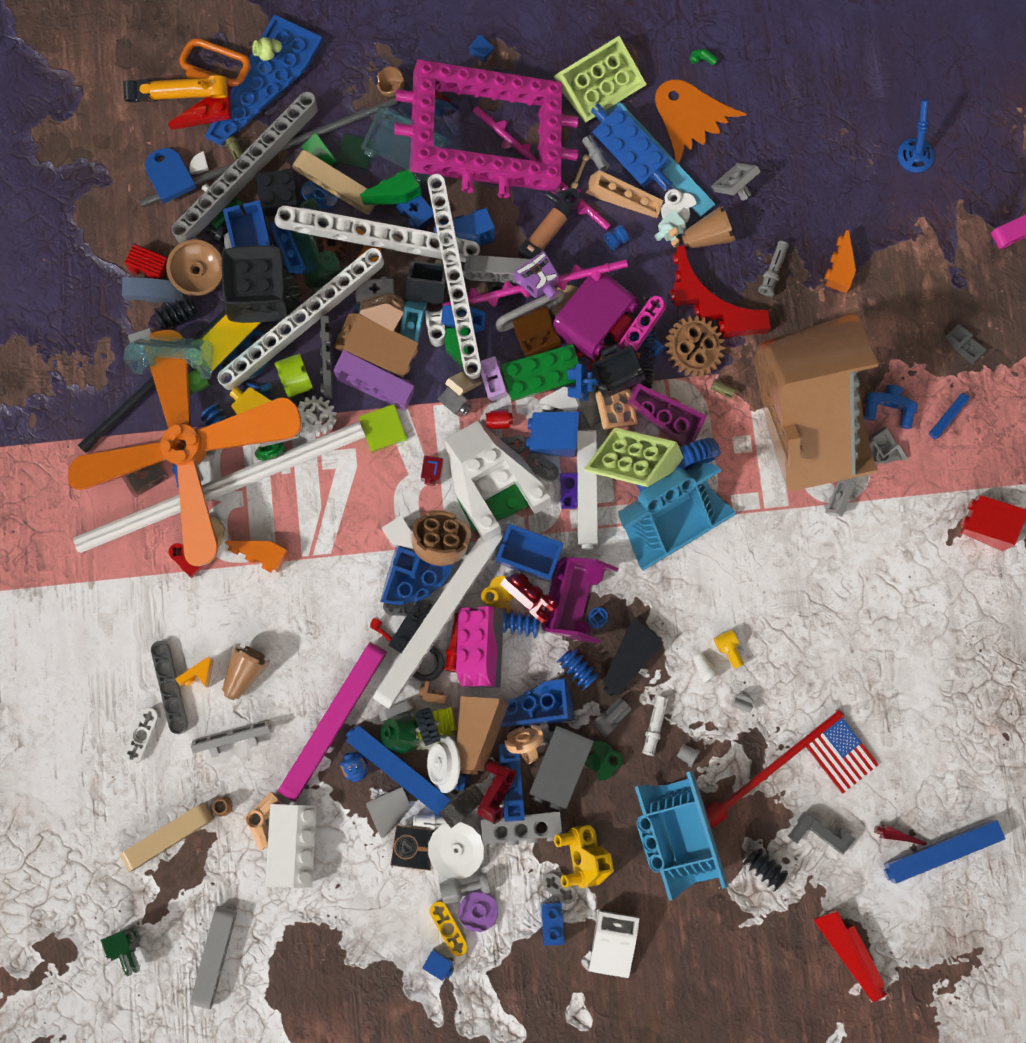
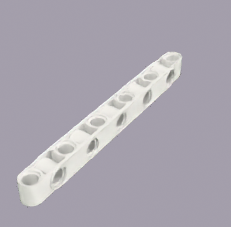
M291 206L280 207L275 216L276 225L282 229L442 259L437 233ZM280 215H287L289 220H283ZM318 222H324L327 227H321ZM356 229L363 230L364 234L357 233ZM393 236H398L401 241H396ZM447 236L444 237L442 241L444 243H450L452 241V238ZM456 237L461 262H466L467 256L470 255L466 249H470L473 255L479 254L480 247L476 242ZM430 242L435 243L437 248H433ZM448 255L446 257V260L454 261L456 259L454 255Z

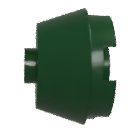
M399 714L387 719L381 729L383 744L398 753H406L408 750H413L419 739H416V728H418L416 719L409 717L407 714Z

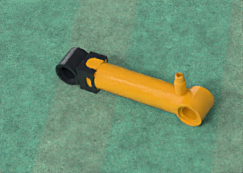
M225 76L160 81L149 79L123 81V99L126 102H155L157 99L228 97L227 77Z

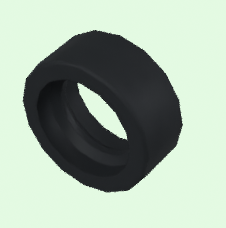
M432 646L429 651L437 658L435 671L425 675L416 670L413 675L414 678L425 682L433 681L441 675L445 662L438 648Z

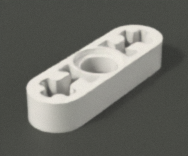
M146 708L141 712L124 752V757L128 762L139 763L143 759L160 718L157 710ZM153 712L152 716L154 717V720H150L147 724V726H151V728L148 729L146 727H141V724L146 725L147 718H145V715ZM140 730H145L147 733V738L144 741L137 739V733ZM135 742L137 744L143 745L142 748H137L136 753L139 754L138 758L134 757L132 760V755H130V751H135L136 745H133V743Z

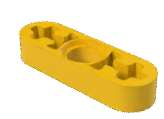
M442 901L434 902L430 907V915L448 949L454 956L464 955L467 951V942L450 910ZM435 906H443V916L446 917L448 915L450 919H446L439 924L438 920H441L439 914H434ZM445 923H452L454 925V932L452 934L444 933L443 925ZM456 933L460 936L456 937L457 942L464 944L461 952L453 950L455 946L453 939L450 942L448 941V938L454 937Z

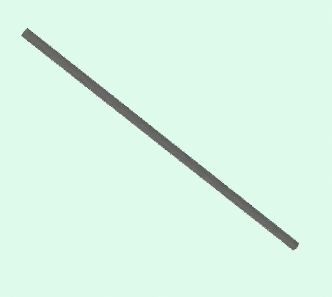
M395 98L389 99L295 137L279 152L307 141L315 133L318 136L395 106L397 102ZM233 163L193 178L195 186L221 176ZM158 193L139 200L142 207H145L161 199Z

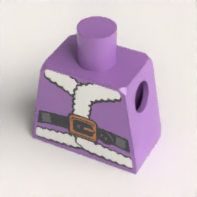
M544 251L515 270L514 280L534 298H538L545 293L552 300L559 294L554 287L558 282V274Z

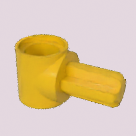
M732 629L714 637L720 653L727 654L734 669L744 665L736 649L739 641Z

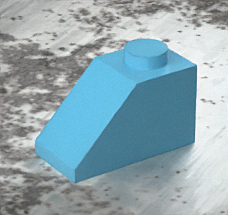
M408 299L404 306L400 334L417 343L425 318L426 301L416 302Z

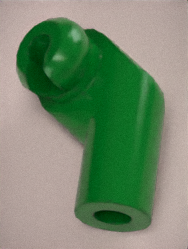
M707 49L694 50L691 53L690 61L696 64L699 60H706L713 66L718 58Z

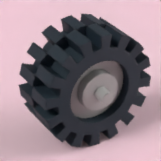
M430 707L414 712L418 724L416 732L420 731L425 746L440 742L437 725L440 724L439 721L435 722Z

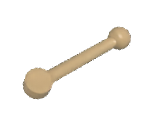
M586 154L582 157V164L574 182L571 184V188L576 189L578 187L580 175L585 163L589 160V156Z

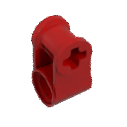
M175 543L170 546L169 556L191 578L205 566L189 564L184 556V545ZM177 549H178L179 551H181V553H182L181 556H178V555L175 553V551H176Z

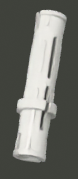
M656 696L648 732L646 731L645 733L646 740L642 751L643 754L655 756L658 739L661 738L660 731L668 698Z
M435 813L431 815L414 814L413 827H431V829L435 830V828H439L441 825L452 821L464 822L473 827V817L437 816Z

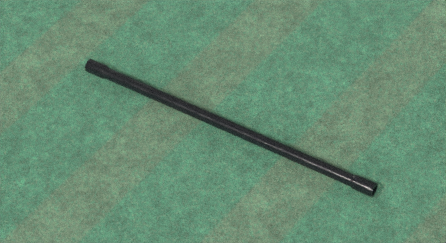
M225 310L186 345L187 353L226 315ZM153 377L96 430L78 444L85 453L156 387Z

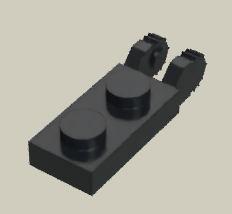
M419 600L411 612H408L388 646L399 653L403 652L431 610L430 607L426 608L421 619L415 616V612L422 603Z

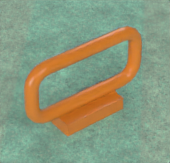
M198 38L190 40L180 55V65L186 70L185 74L188 79L221 76L187 63V58L195 46H200L242 61L243 67L237 78H227V84L231 87L238 86L245 80L251 66L250 60L246 55Z

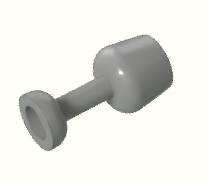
M486 873L480 875L479 881L460 885L459 881L455 878L439 883L443 904L459 902L462 899V893L481 889L483 893H490Z

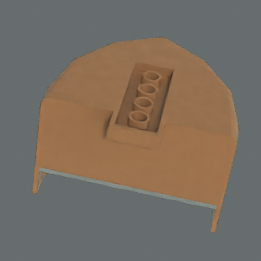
M855 313L848 314L761 342L757 348L754 363L771 441L787 489L796 491L878 473L865 426L858 388L859 380L856 375L861 370L878 367V362L870 346L863 324Z

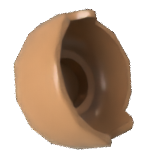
M389 66L383 68L378 73L377 87L382 95L394 97L396 89L403 90L405 81L397 67Z

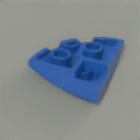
M396 547L380 602L405 605L406 603L424 600L445 583L454 566H435L423 561L415 552Z

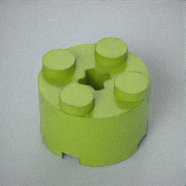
M300 353L275 362L288 398L313 389Z

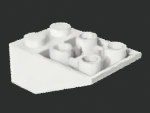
M598 910L589 965L590 972L629 978L637 939L639 917Z

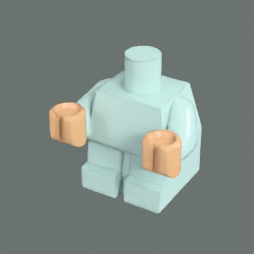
M673 210L658 225L659 232L654 236L658 241L662 238L666 241H671L672 246L675 248L680 244L678 238H676L677 235L680 233L684 234L686 230L685 221Z

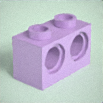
M496 356L480 361L481 376L488 398L491 401H495L509 396L501 366Z

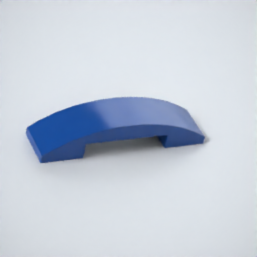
M499 744L500 765H506L516 771L515 779L503 799L505 822L524 821L519 754L509 752L505 744Z

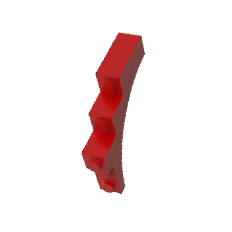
M677 246L675 253H673V264L677 265V271H675L676 283L670 289V300L674 301V306L694 305V314L698 316L699 321L703 317L705 321L721 320L718 322L719 332L723 334V338L768 333L770 330L768 310L740 308L724 302L713 295L694 274L687 259L685 246Z

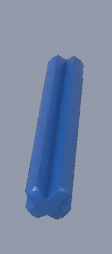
M961 393L931 429L929 432L930 437L934 440L939 438L969 401L968 395Z

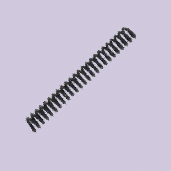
M646 316V317H645V318L647 319V320L645 321V322L647 323V324H645V326H647V325L650 323V322H647V321H650V319L648 318L649 316ZM646 337V339L644 340V344L646 345L644 347L646 349L644 350L645 361L643 362L645 364L643 366L644 374L654 373V371H646L647 369H654L653 367H646L654 366V364L645 363L654 362V360L646 359L655 358L654 356H647L648 354L654 355V352H646L655 350L646 348L655 347V345L647 344L655 343V341H647L649 339L655 340L656 338L654 337ZM645 374L646 377H653V376H654V375H647V374ZM643 381V386L653 388V386H646V384H653V382Z

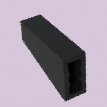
M635 617L631 620L602 683L605 686L603 690L611 697L613 695L617 697L664 643Z

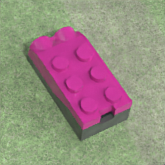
M490 606L478 607V609L470 607L459 608L456 672L461 687L501 688L504 609Z

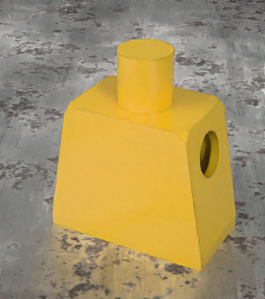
M235 387L230 392V396L235 400L231 407L236 414L271 401L250 387L244 393L238 387Z

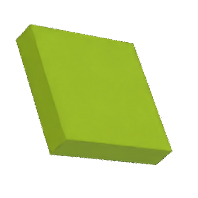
M394 404L358 416L371 453L407 441Z

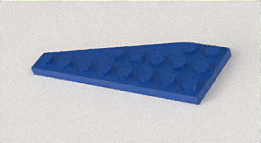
M274 14L261 38L267 37L270 40L272 38L279 40L282 44L281 51L274 53L275 57L268 61L262 60L259 56H254L252 52L249 58L251 66L245 80L240 85L234 86L231 89V119L213 122L205 135L206 139L223 147L226 144V139L235 136L307 70L323 42L321 36Z

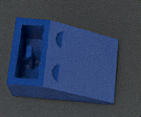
M480 208L475 209L471 214L466 216L460 215L454 218L453 226L456 237L474 241L479 247L495 241V227L486 208L482 210ZM441 222L440 224L446 225L448 222Z

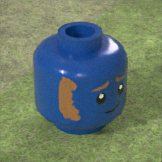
M351 751L343 756L344 759L340 762V767L346 780L357 782L367 776L366 773L369 767L363 754H355L354 751Z

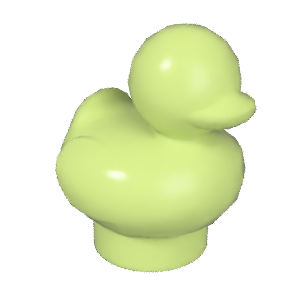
M263 37L259 41L255 40L253 43L254 56H259L264 61L273 59L275 57L274 53L280 52L282 49L281 42L274 38L270 40L267 37Z

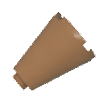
M723 206L684 231L685 235L682 236L685 246L689 245L690 249L735 241Z
M236 643L233 647L222 688L224 696L230 700L239 699L270 664L269 659L267 661L264 660V654L247 645L245 648H241L240 643Z

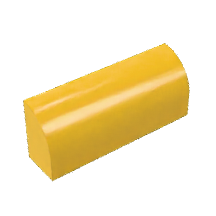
M225 315L186 355L197 368L206 375H209L261 322H232Z

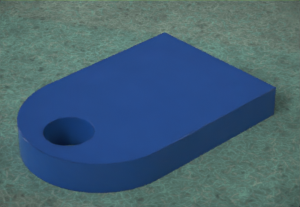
M162 148L148 156L145 169L163 204L196 189L187 168L176 151ZM159 157H165L162 162H157Z

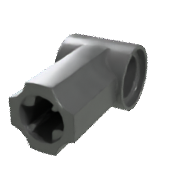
M619 698L606 712L603 711L592 724L606 737L632 709L623 699Z

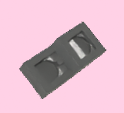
M960 324L945 337L957 352L972 365L987 351V349L972 339L973 334Z

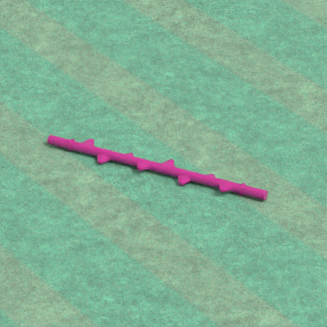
M478 106L473 109V112L485 122V125L491 127L504 139L503 149L513 147L526 160L539 161L529 152L530 144L521 145L505 131L507 123L505 120L495 122L492 117H489ZM561 181L556 191L552 193L564 192L569 187ZM569 197L572 201H576L575 198ZM580 198V206L577 213L579 215L587 213L592 220L594 219L607 231L611 224L599 215L598 211H595Z
M627 260L606 263L605 265L584 270L578 265H574L571 273L558 276L557 286L561 290H565L568 281L588 276L598 281L601 273H610V271L628 267ZM506 281L503 289L479 294L472 288L468 296V302L470 305L488 301L495 307L500 297L522 293L527 298L530 297V293L522 286H513L509 281ZM451 301L443 303V306H451Z

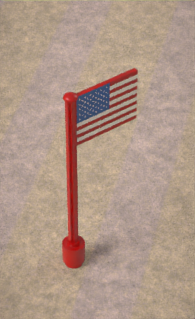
M836 709L834 714L724 802L718 803L714 801L705 810L710 826L714 828L728 817L726 813L732 805L805 747L842 794L879 764L844 721L843 712Z

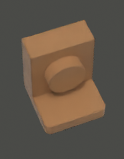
M425 681V685L421 684L419 696H422V701L446 705L447 696H443L444 692L432 690V693H428L430 681Z

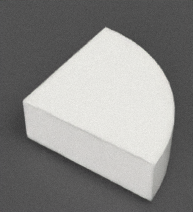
M204 152L198 153L190 163L191 175L209 171Z

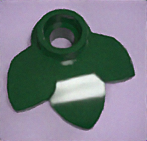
M593 742L594 754L586 759L584 765L590 770L598 771L597 779L599 781L608 780L612 777L614 770L622 766L623 756L619 751L612 750L606 742ZM611 756H615L617 758V762L615 764L610 763Z

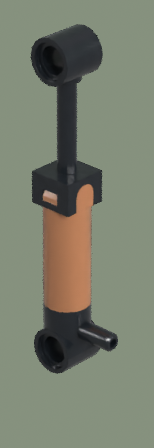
M566 189L561 198L549 190L545 193V197L556 205L528 240L526 239L518 249L521 256L520 259L531 260L540 254L573 211L579 208L580 193L577 189ZM573 197L576 201L570 203L566 199ZM492 283L488 288V292L503 289L505 283ZM507 296L500 297L497 305L503 304Z

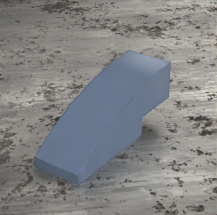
M122 277V296L125 300L175 302L177 299L179 302H182L183 293L178 291L169 280Z

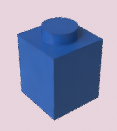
M432 949L422 967L423 970L441 981L445 977L449 979L455 968L452 966L453 960L435 949Z

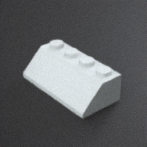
M270 804L265 886L312 888L317 806Z

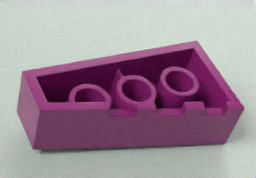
M639 383L634 385L627 400V404L670 439L677 442L680 447L696 441L707 417Z

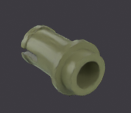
M232 136L226 139L225 146L229 148L236 161L243 154V151L239 145V139Z
M715 379L710 388L713 390V393H720L729 399L733 397L736 390L735 387L721 382V379Z

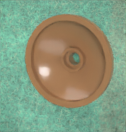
M184 241L178 244L168 257L166 266L168 278L178 291L186 295H206L212 292L222 280V257L214 246L205 241ZM194 268H200V272L194 273Z

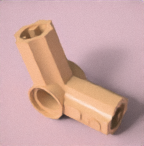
M270 792L246 816V824L251 830L259 851L268 848L269 826L267 820L270 816V804H284L273 792ZM254 814H258L261 817L258 825H254L251 821Z

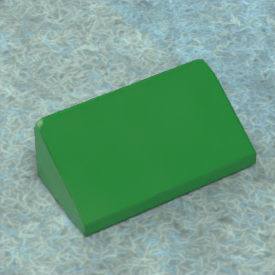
M317 133L313 134L302 146L303 150L331 167L335 168L338 166L336 159Z

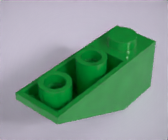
M410 168L398 172L390 179L381 181L380 184L373 188H367L360 194L364 205L407 203L422 195L420 185L413 173L410 172Z

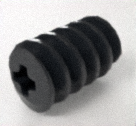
M190 295L189 301L185 297H182V303L176 299L175 306L168 302V309L161 305L160 312L154 308L159 323L166 329L169 328V323L175 326L176 320L180 324L183 323V317L187 321L190 320V314L194 318L197 317V311Z
M762 848L754 850L742 865L745 866L750 863L749 871L756 869L755 876L757 877L762 874L761 882L769 880L767 887L769 888L774 885L773 892H775L785 882L788 871H781L782 866L780 864L775 866L776 860H769V854L763 855L764 850Z

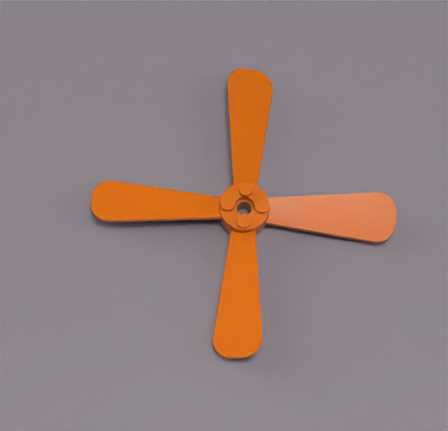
M174 330L157 331L146 338L144 349L168 429L161 438V442L81 455L74 459L69 466L68 482L76 490H86L164 460L177 465L184 556L189 564L202 566L215 559L218 552V542L196 466L203 461L207 451L292 439L299 434L302 421L297 406L291 400L278 398L200 430L193 429L190 417L186 340L180 333ZM187 444L185 449L182 450L183 445Z

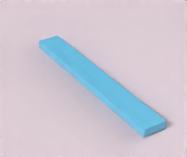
M620 101L605 110L608 114H611L620 106L669 158L671 164L662 172L673 182L671 186L674 189H678L681 193H689L695 198L697 204L691 208L700 218L715 207V203L679 164L677 165L676 161Z

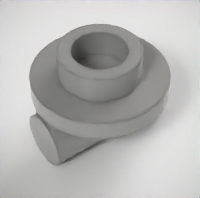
M739 693L734 696L733 707L749 713L753 709V699L746 693Z

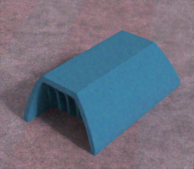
M701 462L686 471L678 469L641 491L638 500L618 511L621 525L627 532L642 571L736 515V511L724 502L709 487L707 479L721 472L717 465Z
M693 770L686 772L688 779L669 785H639L635 787L643 813L637 819V828L649 867L654 872H661L669 901L676 899L684 890L699 881L719 878L722 889L729 887Z

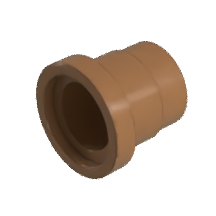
M224 796L216 798L212 805L213 812L221 817L229 815L233 808L232 801ZM219 801H223L226 805L223 812L217 810V803Z

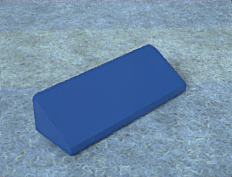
M275 222L269 223L268 225L276 245L282 250L287 271L298 275L303 274L306 267L290 230L279 228Z

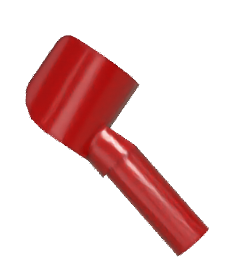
M373 618L370 628L390 641L392 637L380 628L383 622Z

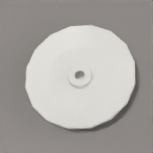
M442 735L440 736L441 741L434 743L429 751L427 769L428 775L435 787L442 793H449L455 788L459 779L460 755L455 741L450 736Z
M452 821L441 825L432 834L428 844V856L432 866L439 874L448 879L455 878L461 880L470 877L480 868L484 859V845L481 836L472 826L464 822Z

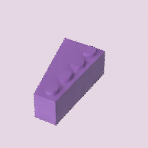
M344 350L333 370L338 381L389 404H394L403 410H406L415 392L411 381L404 378L400 379L393 373L384 371Z

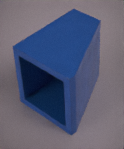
M533 412L532 418H528V429L531 430V437L527 436L526 448H530L529 454L538 453L540 455L574 458L577 445L579 412Z

